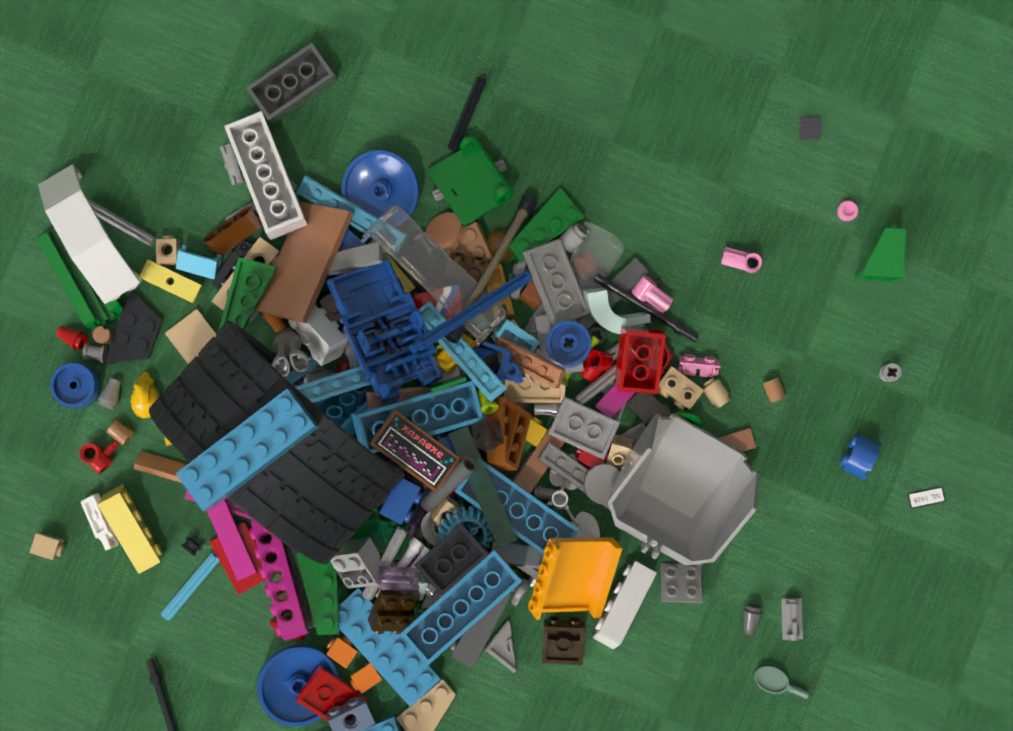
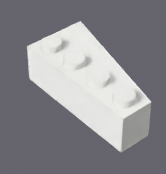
M636 561L626 566L623 572L625 577L622 583L619 582L613 592L615 596L613 600H609L604 609L606 612L603 618L599 619L592 638L612 649L621 645L657 574L656 572Z

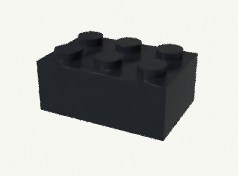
M462 521L419 559L414 566L436 591L443 596L484 560L490 552Z

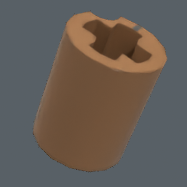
M103 326L97 327L93 332L94 340L104 345L111 344L114 332Z
M778 377L763 383L771 403L786 397Z
M119 420L114 421L107 430V434L123 446L134 435V432Z

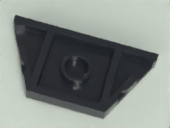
M132 290L129 292L104 363L112 364L144 360L151 357L163 320Z

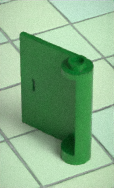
M466 136L463 138L460 151L426 170L463 227L504 204L515 193L476 136Z

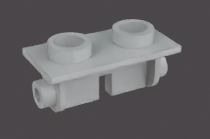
M802 598L781 599L782 640L790 639L791 641H797L798 639H803Z

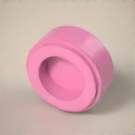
M852 201L842 202L837 208L838 217L843 221L853 220L858 214L857 205Z

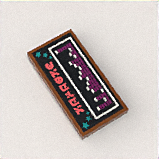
M396 410L391 412L369 443L434 492H437L460 460L458 456Z

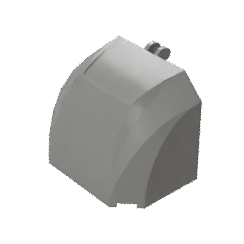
M655 414L625 461L612 488L608 504L615 526L643 541L640 550L643 553L648 551L650 545L654 547L651 553V557L654 559L658 557L661 551L684 565L710 563L719 557L757 510L760 473L757 470L753 471L746 462L747 456L743 452L676 414H670L669 417H661L660 414Z

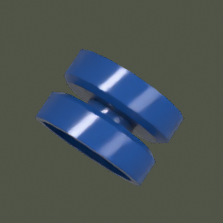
M564 321L556 324L550 330L547 337L546 350L549 358L558 366L574 368L581 365L587 359L591 350V338L583 325L574 321ZM566 342L572 343L571 349L569 347L565 348Z
M68 363L62 365L54 372L51 378L50 389L52 396L58 403L66 407L84 408L93 404L99 397L101 381L94 369L82 364Z

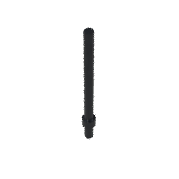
M599 273L594 277L593 280L674 329L673 332L679 336L683 335L694 343L697 341L699 336L687 329V326L683 323H677Z
M154 658L148 659L146 662L151 675L149 679L151 685L154 684L168 731H177L161 682L163 681L162 675L158 672Z

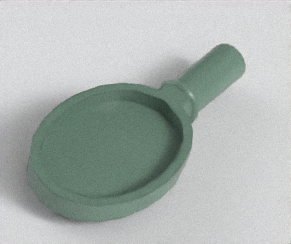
M761 666L754 673L757 685L768 693L781 694L787 690L789 693L807 699L809 696L808 691L789 683L786 674L777 667Z

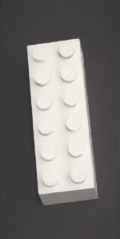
M262 111L224 126L264 230L270 240L308 225Z

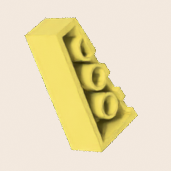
M122 484L102 495L98 506L138 574L160 563L163 552L160 546L154 543L152 533L143 522L142 516L125 485Z

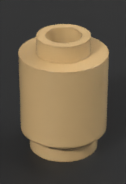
M711 378L703 384L705 386L703 392L716 408L730 401L729 393L719 379L714 380V378Z

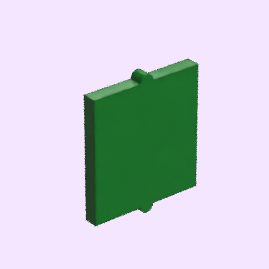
M461 374L429 385L427 389L428 392L434 393L467 381L466 375Z

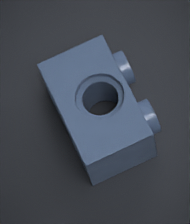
M362 696L350 699L347 704L341 707H333L325 714L332 731H362L375 724ZM347 715H354L351 720H345Z

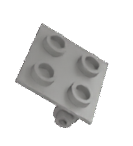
M660 563L661 602L702 603L701 565Z

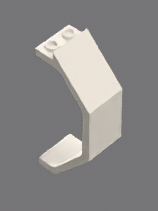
M72 164L38 184L45 212L71 259L103 303L106 304L109 301L118 299L126 291L135 289L142 280L129 267L108 237L84 194L80 178L83 176Z

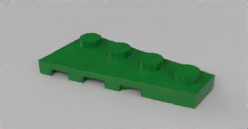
M560 187L511 242L508 249L521 264L525 261L524 251L556 240L569 227L584 221L585 217Z
M238 257L219 329L226 321H232L245 330L278 267Z
M295 553L317 635L339 634L338 575L331 561L328 564H320L300 553Z

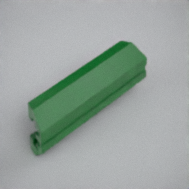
M54 226L38 235L37 240L83 324L90 329L99 326L105 327L109 323L118 320L123 310L118 299L109 301L106 304L103 303L71 259Z

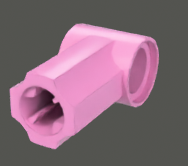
M725 247L721 264L745 270L748 273H755L760 269L762 259L756 253L750 254ZM750 258L755 259L758 266L750 268L747 265V260Z
M643 275L631 290L638 299L643 302L647 301L662 313L667 311L673 302V298L658 288L657 284L646 275Z

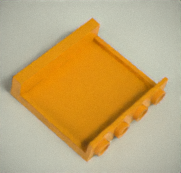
M613 537L549 538L544 549L542 563L539 566L538 577L534 583L533 594L528 604V609L536 620H540L542 612L589 611L593 618H601L622 547Z

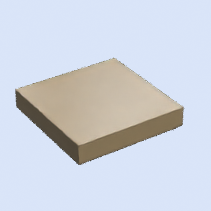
M198 309L165 333L188 364L195 356H199L198 353L212 337H216V332Z

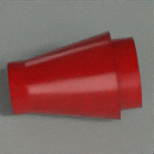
M60 326L57 329L56 336L74 350H82L88 341V336L83 331Z

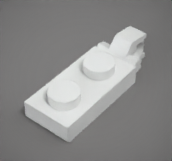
M97 493L82 500L81 504L95 538H99L105 550H109L118 546L119 542L98 506L101 497Z

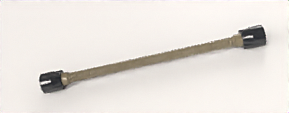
M524 195L521 199L514 222L464 309L478 300L522 221L526 217H530L538 204L534 197ZM465 323L444 336V338L451 343L457 344L465 331Z

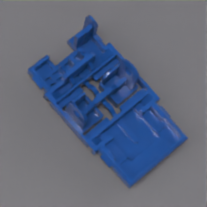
M388 257L382 259V263L361 267L328 279L327 285L339 313L342 314L340 323L344 324V332L362 372L366 373L367 381L371 380L376 395L379 396L381 404L399 398L401 396L399 387L409 381L418 379L421 387L424 388L442 380L441 368L437 359L433 356L436 353L433 344L416 353H412L409 349V345L427 333L422 315L417 310L410 293H404V287ZM412 312L409 316L391 322L388 326L389 332L387 331L386 325L381 320L382 318L386 317L387 321H390L392 319ZM376 320L383 330V334L378 336L375 329L364 333V330L375 326L374 321ZM387 340L390 345L391 356L388 353L383 355L385 352V347L382 344L383 341ZM395 345L398 349L400 348L401 352L396 353Z

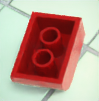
M621 326L615 373L618 391L658 394L666 334L661 329Z

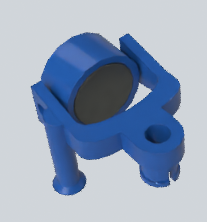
M485 341L482 344L485 348L477 347L474 349V352L493 373H495L498 365L496 352L503 354L501 366L496 374L502 383H504L505 379L517 384L524 381L522 377L525 378V374L517 364L512 363L513 353L508 349Z

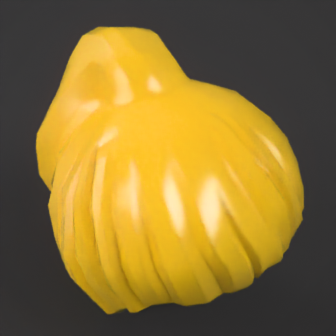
M143 372L133 385L135 390H133L130 400L134 414L142 419L151 418L149 408L160 396L158 389L155 387L154 379L150 377L148 372Z

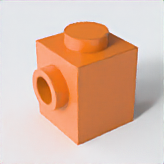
M339 636L337 639L332 638L326 647L329 649L326 655L344 668L349 666L359 651L347 636Z

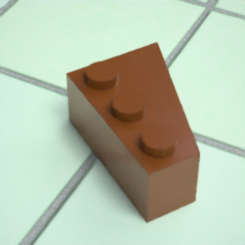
M507 397L495 398L494 402H497L499 407L494 413L488 415L487 464L499 472L518 470L532 415Z

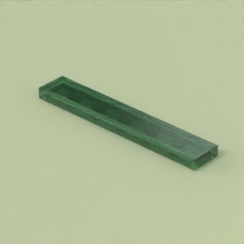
M468 426L448 434L460 461L465 457H470L476 462L477 469L468 477V480L498 548L516 541L517 537Z

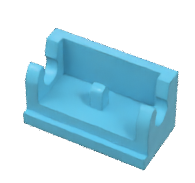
M182 245V248L178 250L176 269L214 279L221 269L222 256L217 254V258L214 259L187 252V245Z
M505 318L492 335L497 340L500 336H504L532 352L540 343L539 340Z

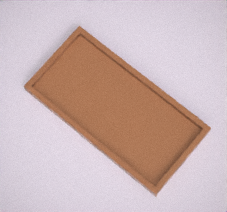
M302 202L301 208L308 225L288 233L274 265L278 267V270L256 310L260 313L306 324L353 214L346 210Z

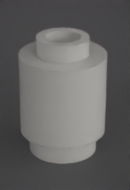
M577 223L569 227L558 239H561L565 252L572 253L586 240L588 232L582 225Z

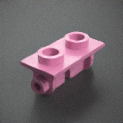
M692 354L678 357L680 363L678 364V371L683 375L696 376V369H700L699 376L711 378L718 376L720 364L719 360L715 357L705 356L704 358H698Z

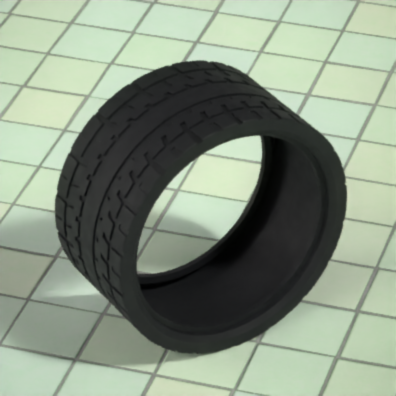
M226 321L215 334L216 337H212L198 353L199 356L193 358L181 372V376L178 375L163 394L150 406V417L162 434L190 463L286 389L292 390L318 424L319 428L227 498L262 527L300 554L317 563L328 564L339 552L340 548L348 542L357 529L374 512L373 509H377L391 493L390 490H394L402 481L405 474L394 461L383 453H372L358 441L356 433L351 436L315 405L317 402H311L295 386L304 384L303 376L291 384L272 366V362L277 356L273 351L234 322Z

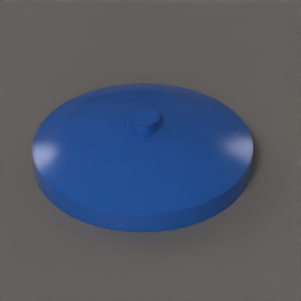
M374 150L358 156L351 162L343 176L341 192L342 196L397 228L407 222L414 214L419 203L420 184L414 168L404 157L392 151Z
M307 645L288 646L269 657L262 666L257 679L258 699L266 714L276 722L287 726H304L319 720L320 716L297 702L295 697L319 665L338 677L337 670L331 659L321 650Z

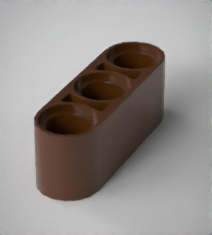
M250 206L245 207L211 231L204 238V242L216 257L217 254L223 255L261 227L262 222Z

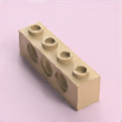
M259 237L244 259L256 261L258 258H264L265 264L274 266L280 252ZM234 272L211 301L222 310L225 308Z

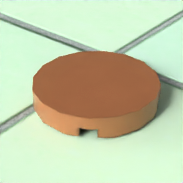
M446 212L432 219L426 228L425 238L434 248L445 249L452 246L456 239H460L464 227L454 213Z

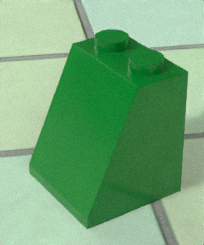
M888 225L887 228H883V230L878 232L855 274V280L895 282L904 278L906 229H900L899 225Z

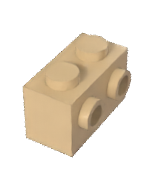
M671 366L660 380L658 393L666 399L668 397L675 401L673 404L680 410H690L704 390Z

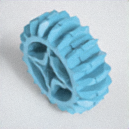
M462 506L461 511H457L454 508V514L447 513V519L441 520L442 525L438 526L439 533L437 535L440 541L463 521L474 535L481 527L477 538L485 547L489 548L488 541H492L491 534L493 529L486 514H481L478 508L475 511L471 506L468 510H465V507Z

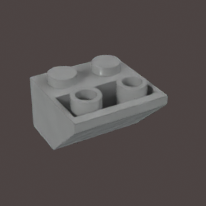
M371 538L348 540L331 560L347 588L378 585L380 581V553Z

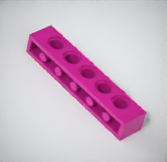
M253 520L251 521L252 528L249 531L252 540H256L257 547H254L257 559L261 558L262 566H259L262 578L266 577L268 584L264 587L267 597L272 599L273 604L270 605L272 616H276L278 621L275 624L277 635L282 636L286 641L308 634L284 544L280 539ZM266 536H272V540L269 543H263V539ZM271 555H277V559L274 562H268V558ZM276 574H282L280 581H273V577ZM281 593L288 594L284 601L278 600V596ZM293 612L290 620H283L285 613Z

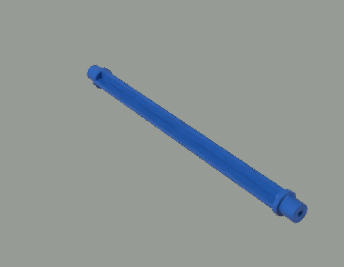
M530 271L522 272L417 338L414 343L409 345L410 351L416 353L419 350H424L531 282L532 276Z

